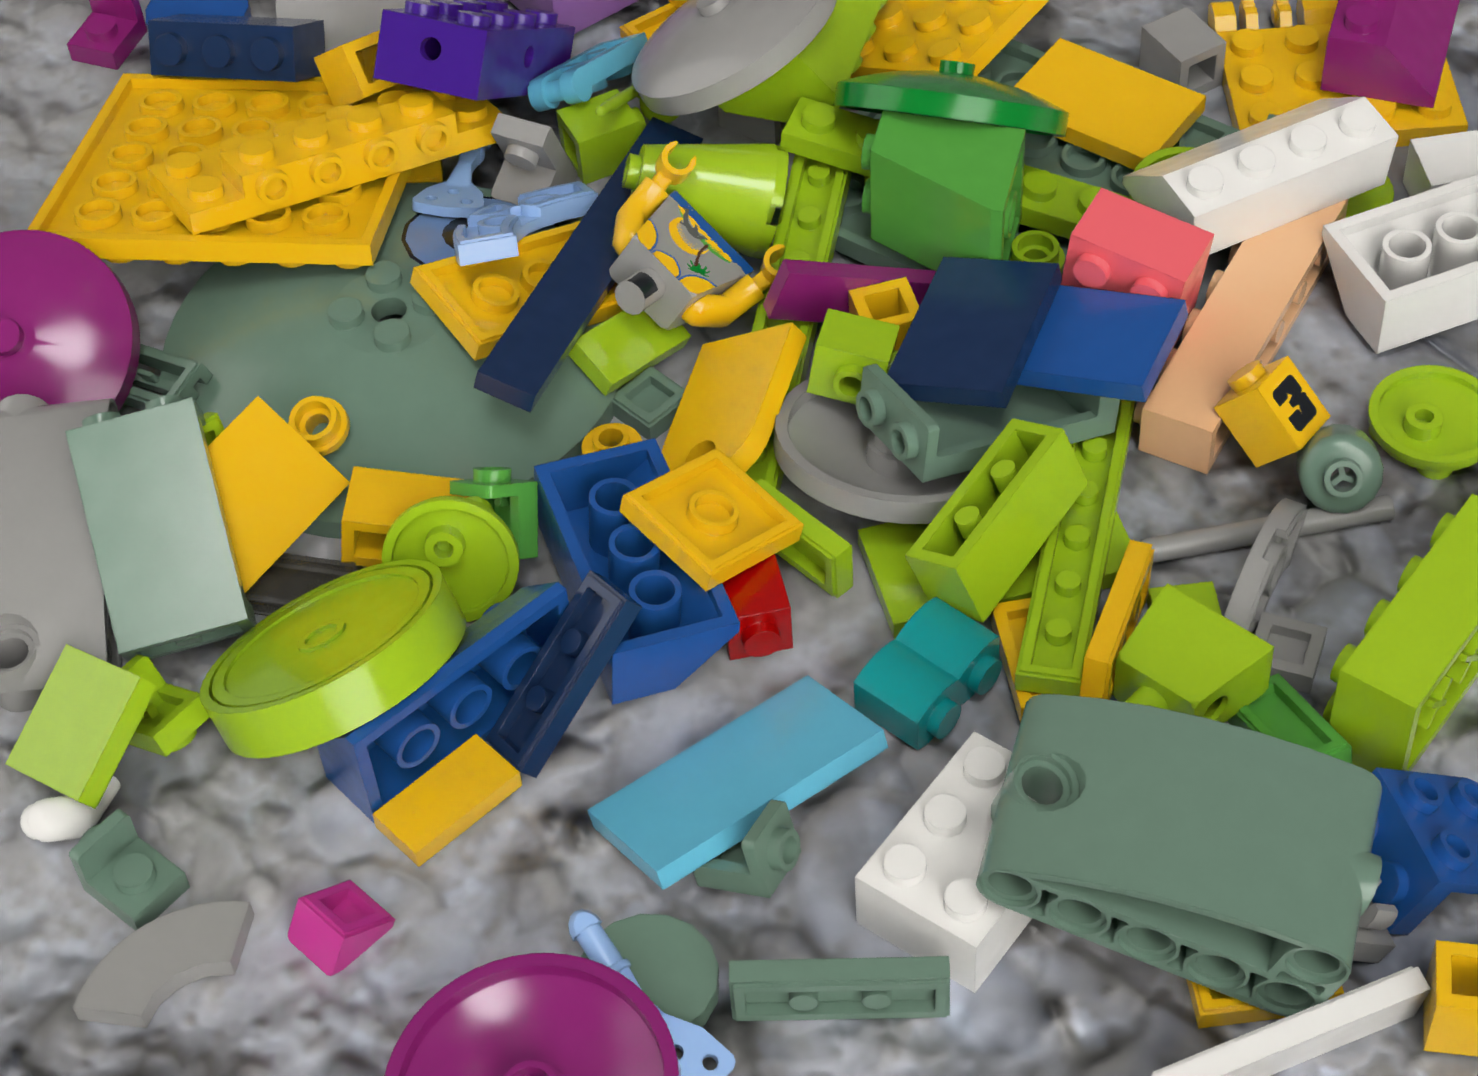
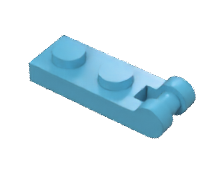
M645 32L601 42L532 79L528 85V98L531 106L536 111L541 112L557 108L561 101H565L570 105L586 102L591 98L592 93L608 87L607 81L631 74L633 63L647 42Z

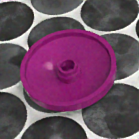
M40 230L0 232V401L7 396L15 394L36 396L48 403V405L112 398L119 411L133 385L140 355L138 318L134 304L125 286L113 270L92 251L67 237Z
M529 953L510 956L479 966L461 975L439 990L419 1009L403 1030L394 1046L384 1076L682 1075L676 1048L665 1020L649 997L632 981L619 972L587 958L558 953Z

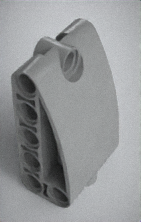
M15 394L7 396L0 401V706L10 712L33 710L66 644L121 668L122 656L118 654L65 433L67 430L82 427V420L91 415L110 411L119 412L112 398L48 405L39 397L29 394Z

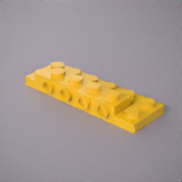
M421 88L407 91H387L379 95L376 100L356 106H336L329 109L325 115L304 121L290 120L281 122L273 130L250 137L234 136L223 140L216 147L195 153L179 152L172 154L164 162L147 166L150 187L191 234L196 235L494 144L496 141L490 132L498 113L502 112L488 100L476 101Z

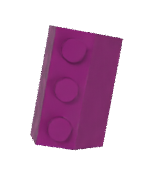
M1338 0L1327 39L1320 90L1434 108L1460 0Z

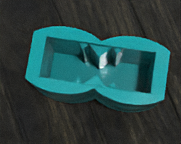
M934 597L919 608L901 629L896 639L882 647L861 670L853 682L854 708L916 750L923 748L934 737L943 739L956 725L961 714V705L968 701L975 693L978 695L987 693L998 679L1002 669V662L999 660L1000 636L938 597Z

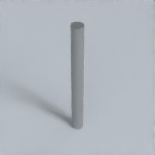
M1390 495L1377 496L1362 509L1347 514L1330 513L1319 507L1308 509L1299 537L1393 520L1395 509ZM1268 516L1140 539V542L1153 544L1152 549H1155L1153 563L1250 546L1254 544Z

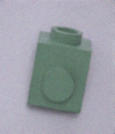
M770 800L741 842L693 871L697 885L771 898L787 872L794 868L801 853L800 838L794 829L786 802Z

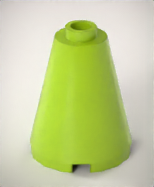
M774 143L677 144L668 156L670 165L676 169H684L694 156H696V165L684 182L677 185H669L665 191L670 195L676 190L735 251L747 257L763 259L772 243L777 226L769 224L772 221L775 208H782L785 197L789 164L788 151H784L785 147ZM643 144L639 155L629 153L624 168L622 188L631 189L632 194L646 176L652 179L656 174V161L668 144Z

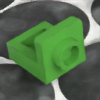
M476 467L473 468V479L450 481V494L477 496L484 498L491 504L494 512L506 523L514 535L520 559L538 557L537 481L512 479L511 468Z

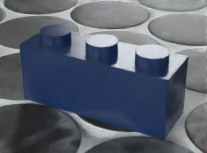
M177 14L148 20L151 75L298 82L321 76L314 57L325 53L324 20Z

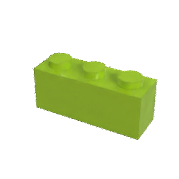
M1012 418L905 555L928 600L938 597L971 619L982 623L985 622L1089 484L1064 429Z

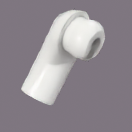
M113 776L96 809L68 796L38 800L23 810L20 818L22 831L32 840H39L41 842L81 838L88 829L97 825L119 791L121 784Z

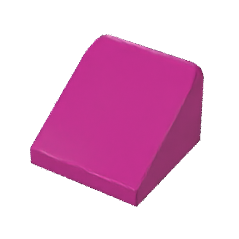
M347 880L298 898L288 930V939L326 975L333 976L344 970L392 929L395 918L354 882Z

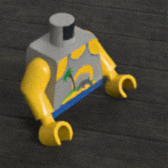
M678 141L670 142L665 146L656 161V174L650 179L646 176L617 212L612 246L619 256L609 268L610 277L618 284L615 289V298L617 304L626 313L636 315L645 311L663 329L671 330L685 323L693 327L723 328L729 326L765 298L763 291L771 287L778 272L771 264L777 262L782 257L786 246L783 244L771 246L764 255L760 272L751 278L750 275L754 269L676 190L670 195L665 191L669 185H677L684 182L696 165V156H694L686 168L676 169L672 167L668 161V156L675 149Z

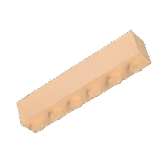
M1348 199L1232 245L1226 270H1216L1210 280L1206 292V303L1202 310L1198 308L1192 309L1183 329L1182 343L1178 349L1172 348L1158 376V382L1154 389L1151 390L1146 402H1137L1133 420L1135 423L1140 424L1139 451L1204 474L1209 473L1231 434L1213 407L1231 389L1227 381L1239 369L1255 360H1259L1263 366L1272 363L1329 263V257L1322 237L1323 225L1346 217Z

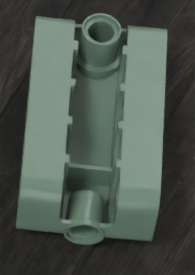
M1040 694L1033 696L1026 702L1003 786L991 804L990 816L993 823L977 876L976 886L986 899L1000 906L1260 1009L1288 1017L1327 1001L1347 981L1351 973L1360 916L1363 915L1373 899L1382 872L1381 857L1371 853L1382 794L1381 782L1373 773L1362 767L1295 743L1212 719L1153 706L1102 698Z

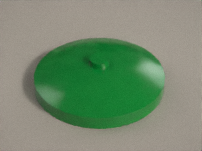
M940 60L939 71H890L837 82L834 106L877 114H882L883 110L1020 128L1026 129V134L1066 137L1069 117L1068 112L1039 96L1017 87L984 77L974 76L975 64Z

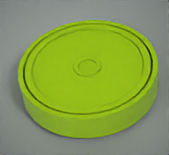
M404 559L369 566L343 575L299 596L257 623L255 627L249 629L216 660L207 672L200 688V700L227 747L236 755L246 758H271L303 751L340 737L388 711L421 687L449 660L459 646L466 630V617L439 567L434 563L420 559Z

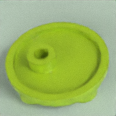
M1419 365L1398 370L1385 377L1375 387L1368 405V432L1371 438L1378 442L1382 449L1390 456L1416 468L1422 476L1432 480L1447 478L1453 471L1469 467L1478 462V379L1450 367Z
M439 496L411 506L393 522L386 535L382 549V563L404 559H420L438 566L463 611L466 622L480 619L489 607L506 600L515 587L519 573L520 557L514 535L506 523L494 512L491 504L484 498L477 496L467 498Z

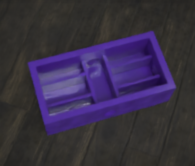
M405 0V8L383 9L373 78L476 101L528 95L529 82L532 79L571 58L575 27L557 23V13L526 8L525 11L508 9L509 3L498 0H453V2L447 0H430V2Z

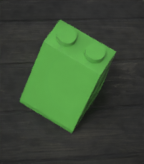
M883 110L876 133H867L865 136L861 155L862 169L870 170V178H867L863 190L862 213L871 214V239L934 271H937L943 257L1010 260L1012 242L1017 236L1022 218L1026 129Z

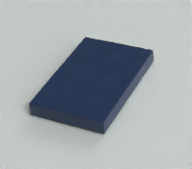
M943 257L887 374L914 401L1007 408L1062 282L1059 263Z

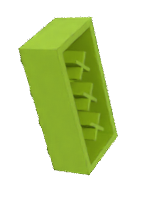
M1473 493L1456 516L1447 512L1441 518L1431 537L1429 544L1431 549L1424 558L1414 555L1410 559L1397 585V591L1399 592L1391 602L1382 598L1376 604L1365 625V637L1358 646L1348 643L1340 652L1331 670L1330 680L1337 683V686L1324 709L1322 717L1352 746L1353 765L1362 767L1371 773L1376 767L1411 771L1478 678V496Z

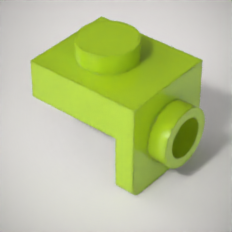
M140 654L135 655L122 669L156 684L157 689L129 745L167 757L171 752L178 751L187 746L195 738L197 729L210 716L201 703L200 693L166 683L149 657Z

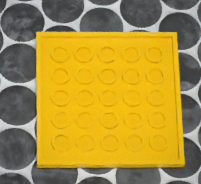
M123 73L27 230L46 231L67 237L80 243L100 259H106L111 263L118 264L133 260L164 261L171 265H181L197 261L221 262L226 266H241L247 263H278L280 266L287 268L300 267L305 264L336 265L343 269H355L374 265L412 169L192 235L150 187L147 166L164 162L170 155L175 153H195L219 146L223 140L230 137H250L273 130L281 122L290 120L304 121L325 115L334 105L322 77H313L298 82ZM398 84L349 105L356 106L376 100L379 95L387 91H407L417 87Z

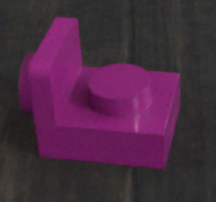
M89 0L92 13L67 43L71 60L118 70L147 33L139 0Z

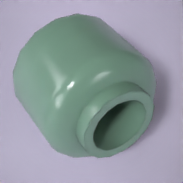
M1331 424L1320 428L1307 444L1298 451L1296 471L1304 494L1316 507L1330 513L1347 514L1362 509L1375 498L1383 482L1384 467L1374 442L1364 431L1351 425ZM1345 467L1351 468L1348 472H1345ZM1336 469H1338V472L1335 475L1331 476L1332 473Z

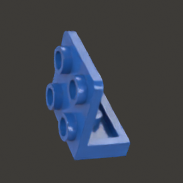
M1376 767L1372 773L1381 782L1382 794L1371 853L1381 857L1382 872L1380 879L1382 882L1377 887L1372 902L1373 904L1395 905L1398 915L1387 930L1389 934L1408 935L1451 892L1478 894V783L1465 777Z

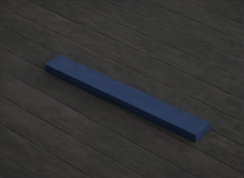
M655 117L651 118L477 371L473 388L531 413L615 284V281L610 277L609 268L619 256L612 246L616 215L631 195V189L622 188L623 173L629 153L639 155L643 144H669L674 141H678V144H702L704 138Z

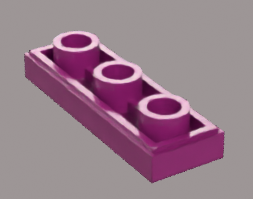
M783 259L763 306L769 319L823 322L828 308L849 313L848 290L907 277L920 306L936 271Z

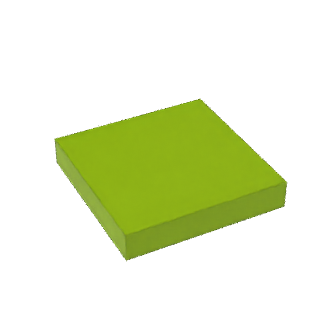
M66 644L5 764L80 803L96 809L157 689V685Z

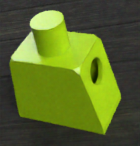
M1167 583L1161 589L1118 654L1115 664L1113 695L1117 701L1153 706L1224 723L1238 713L1239 709L1245 705L1248 706L1268 689L1274 646Z

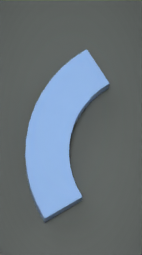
M576 181L520 194L518 205L509 206L493 203L469 215L467 218V228L466 224L458 225L453 232L456 261L460 266L517 257L519 256L517 243L523 237L546 226L585 216L598 197V193L582 182Z

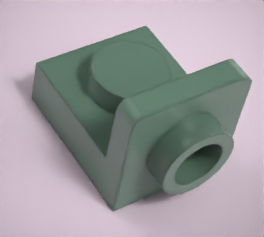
M121 809L115 810L103 822L88 829L81 837L79 843L69 852V857L84 890L135 931L155 920L190 888L185 872L139 838L131 817Z

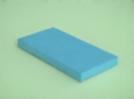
M807 675L587 811L594 829L664 890L741 842L770 800L786 802L790 811L889 747L884 730Z

